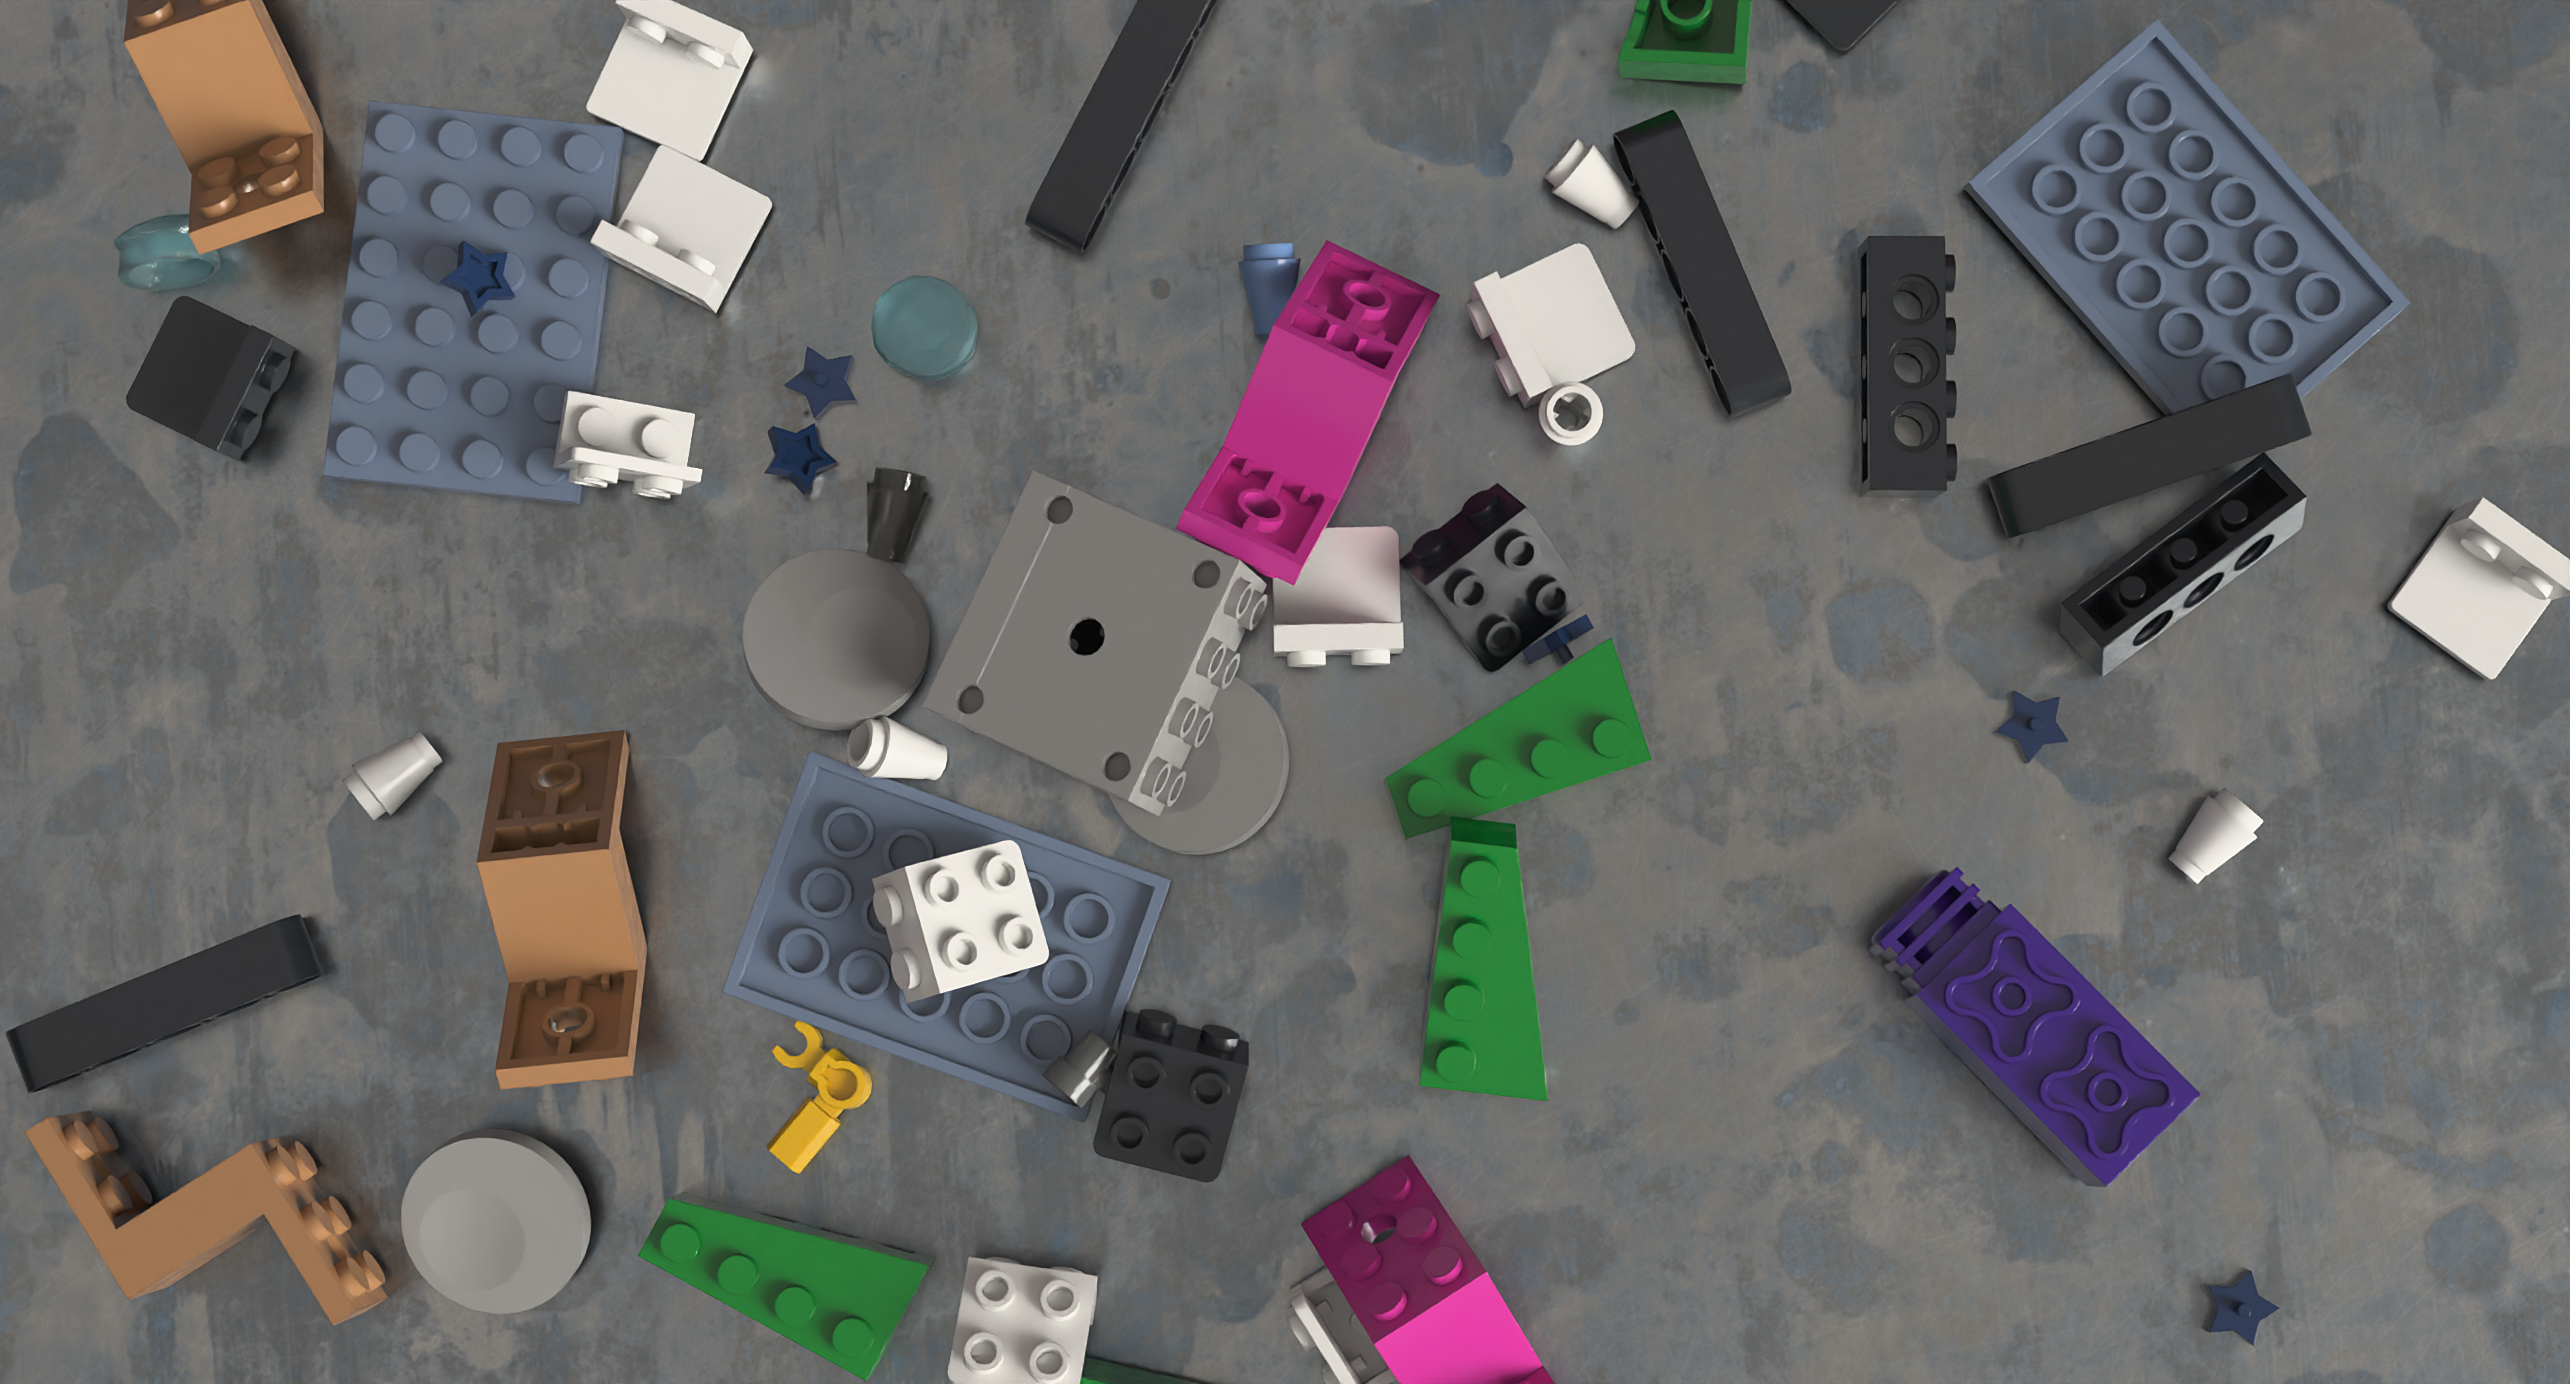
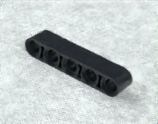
M1217 0L1137 1L1030 206L1025 225L1080 253L1086 251Z
M1670 110L1613 133V143L1620 165L1634 197L1639 200V210L1716 393L1730 418L1737 417L1790 395L1792 391L1791 384L1782 358L1687 133L1676 112Z
M2292 373L2012 468L1988 477L1987 481L2007 538H2012L2284 446L2312 435V431Z
M298 914L264 925L26 1022L7 1031L5 1034L28 1093H34L88 1073L321 977L324 975L302 916Z

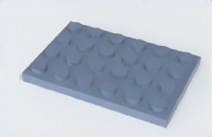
M2158 19L1963 187L2165 415L2292 373L2299 397L2302 399L2411 303ZM2224 466L2219 467V468H2216V469H2213V470H2214V471H2217V470L2223 468Z
M369 101L323 468L324 476L334 479L580 505L582 485L569 482L570 471L553 468L565 393L567 391H574L593 395L609 258L601 254L590 241L601 220L614 225L625 134L620 127ZM462 241H466L484 255L508 252L503 276L516 297L511 300H488L471 317L462 294L440 283L442 279L457 269L458 245Z
M809 751L721 993L1085 1123L1096 1092L1081 1109L1042 1075L1058 1056L1065 1059L1088 1030H1091L1112 1048L1172 880L891 779L864 777L858 768ZM1005 840L1014 841L1019 846L1048 946L1049 956L1047 961L1035 967L907 1003L903 989L896 984L892 975L891 957L893 952L886 927L879 922L875 914L873 905L875 888L872 879L909 865Z

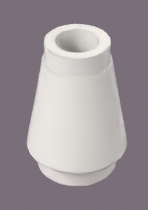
M1578 138L1574 139L1562 151L1544 174V178L1554 186L1551 191L1552 193L1603 223L1606 222L1614 230L1630 216L1639 203V200L1631 194L1629 188L1595 145L1591 144L1587 147Z
M1568 381L1553 386L1544 395L1539 407V420L1543 430L1552 440L1563 445H1579L1590 440L1599 430L1603 419V408L1599 397L1590 387L1579 382ZM1565 408L1572 411L1576 417V425H1571L1566 429L1561 428L1555 421L1559 415L1556 413V410Z
M882 715L878 720L867 718L860 726L851 730L847 743V760L850 766L858 768L864 777L926 778L937 780L946 766L947 749L943 743L935 742L933 739Z
M419 731L411 738H406L351 765L355 771L342 781L369 816L375 820L386 811L391 816L443 760Z
M2223 788L2214 799L2209 795L2207 796L2176 846V850L2168 859L2198 884L2205 875L2208 876L2224 862L2257 839L2253 832L2264 821L2236 796Z

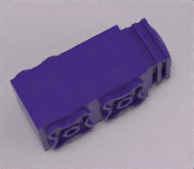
M1958 867L1950 872L1945 869L1938 871L1872 936L1873 945L1868 950L1874 956L1881 954L1888 961L1884 967L1890 973L1897 970L1904 977L1900 983L1910 992L1903 1000L1909 1008L2086 1186L2107 1187L2201 1094L2011 903L1999 909L1991 900L1983 902L1976 895L1980 889L1974 883L1967 886L1960 879L1964 873Z

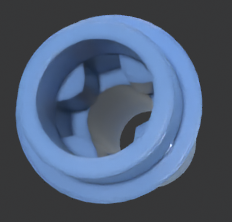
M1294 243L1243 246L1244 261L1238 262L1254 322V334H1270L1274 323L1296 290L1301 259L1294 258Z

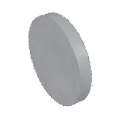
M834 548L821 549L786 561L762 581L754 592L745 613L742 635L743 653L746 668L754 686L761 696L779 713L792 721L816 729L852 730L860 726L867 718L878 720L882 715L889 716L900 708L913 694L921 681L927 665L930 643L929 621L923 602L916 589L893 566L875 556L860 551Z
M1234 676L1226 689L1219 687L1209 709L1213 713L1212 725L1203 743L1198 748L1191 747L1181 769L1186 772L1185 783L1179 797L1172 806L1168 807L1165 805L1158 817L1108 794L1122 820L1147 841L1166 850L1188 855H1203L1224 851L1254 835L1268 821L1283 796L1289 773L1290 758L1287 737L1283 725L1270 703L1258 691L1238 677Z
M480 1129L462 1133L444 1142L417 1168L403 1196L401 1228L404 1243L412 1262L423 1278L440 1294L471 1310L491 1314H510L526 1311L543 1304L555 1296L567 1284L586 1254L591 1234V1216L588 1200L578 1177L565 1160L544 1143L519 1132L504 1129Z

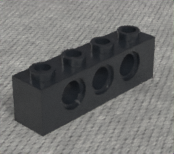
M1868 236L1858 247L1860 497L1936 498L1947 491V482H1954L1957 473L1956 445L1954 443H1947V418L1955 417L1957 390L1954 380H1946V355H1954L1956 347L1955 318L1946 317V293H1952L1955 287V257L1953 254H1945V236ZM1907 290L1916 294L1923 306L1921 318L1907 319L1901 316L1894 306L1895 292ZM1910 353L1920 360L1923 367V377L1920 382H1906L1897 375L1894 369L1896 354ZM1907 415L1919 421L1924 432L1921 445L1908 446L1897 438L1894 424L1898 416Z
M2265 452L2261 453L2061 602L2060 633L2101 678L2299 531L2303 525L2307 496Z

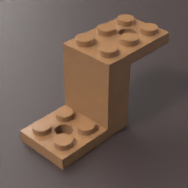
M128 0L124 44L192 175L188 234L199 255L324 212L323 126L263 1Z
M625 730L504 742L497 745L476 863L509 981L495 1067L500 1090L633 1076L647 943L619 830L629 756ZM581 1026L576 1030L564 1032L567 1027Z
M90 1111L47 1117L24 1132L128 1300L171 1286L267 1223H270L333 1326L367 1312L388 1298L381 1287L385 1283V1276L381 1267L368 1251L359 1252L347 1232L351 1228V1221L346 1211L333 1196L327 1198L324 1196L313 1178L318 1171L310 1153L300 1142L295 1141L291 1143L287 1135L247 1145L154 1206L149 1207L148 1205L153 1200L147 1185L134 1171L127 1172L115 1152L119 1148L118 1140L111 1127L101 1117L96 1116L94 1118Z

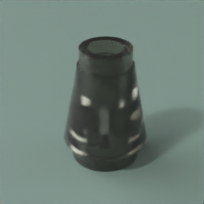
M886 467L875 468L873 481H867L868 548L866 556L904 563L905 553L909 548L929 496V492L923 491L925 475Z

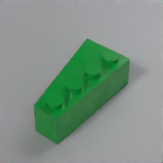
M1637 0L1626 39L1624 38L1617 59L1620 78L1746 84L1752 0Z
M1612 637L1387 776L1383 781L1403 841L1450 826L1451 816L1469 819L1476 818L1652 760Z
M1451 816L1419 1057V1086L1548 1101L1546 1068L1516 824Z
M683 1192L668 1199L638 1254L640 1258L864 1381H867L877 1369L936 1260L934 1257L918 1253H908L885 1247L880 1243L831 1233L811 1225L762 1215L760 1212Z

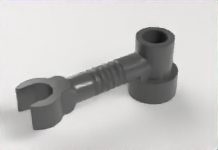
M1088 1030L1065 1059L1058 1056L1042 1076L1082 1109L1098 1089L1106 1095L1113 1069L1110 1064L1116 1058L1117 1052L1095 1033Z

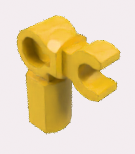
M797 1020L793 1026L806 1037L807 1048L801 1055L793 1056L782 1046L776 1045L772 1052L776 1060L783 1066L807 1071L809 1073L806 1079L807 1082L819 1091V1094L815 1099L809 1096L806 1097L766 1145V1148L788 1168L800 1174L840 1126L841 1122L837 1118L844 1109L851 1110L860 1107L867 1101L871 1094L872 1081L870 1074L863 1066L849 1060L838 1049L832 1048L830 1051H827L824 1048L823 1037L819 1029Z

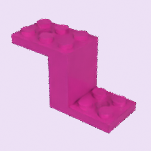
M1326 240L1274 323L1225 442L1184 508L1176 529L1195 538L1197 542L1223 551L1252 565L1265 576L1279 578L1294 586L1345 494L1398 374L1429 320L1440 294Z
M1409 1155L1301 1223L1310 1241L1399 1384H1555L1488 1273ZM1396 1228L1395 1232L1387 1240L1380 1243H1372L1375 1237L1382 1231Z

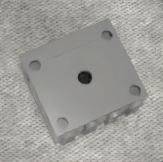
M1032 470L922 707L1159 817L1164 806H1172L1182 791L1186 772L1181 769L1191 747L1198 748L1210 730L1213 713L1209 709L1219 687L1226 689L1237 672L1240 654L1236 650L1246 629L1253 630L1263 616L1267 605V595L1263 594L1267 584L1239 559Z

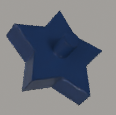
M462 241L458 245L457 269L442 279L440 283L462 294L471 317L488 300H511L516 297L503 276L508 252L484 255L466 241Z
M807 346L804 370L784 384L785 387L807 397L815 420L833 403L857 402L846 381L853 360L852 355L826 359Z
M815 423L797 433L772 426L767 432L774 456L764 473L788 477L803 495L810 490L815 473L832 468L837 463L834 458L818 445Z
M1587 614L1523 649L1522 652L1528 663L1531 664L1556 651L1564 664L1574 658L1567 644L1578 639L1594 627Z
M2015 690L2011 691L2010 717L1992 733L2015 741L2025 763H2030L2044 744L2068 742V739L2055 721L2060 697L2036 703Z
M2247 1269L2229 1286L2204 1284L2214 1306L2206 1331L2209 1333L2234 1331L2246 1342L2254 1346L2259 1321L2278 1310L2279 1307L2258 1295L2252 1271Z

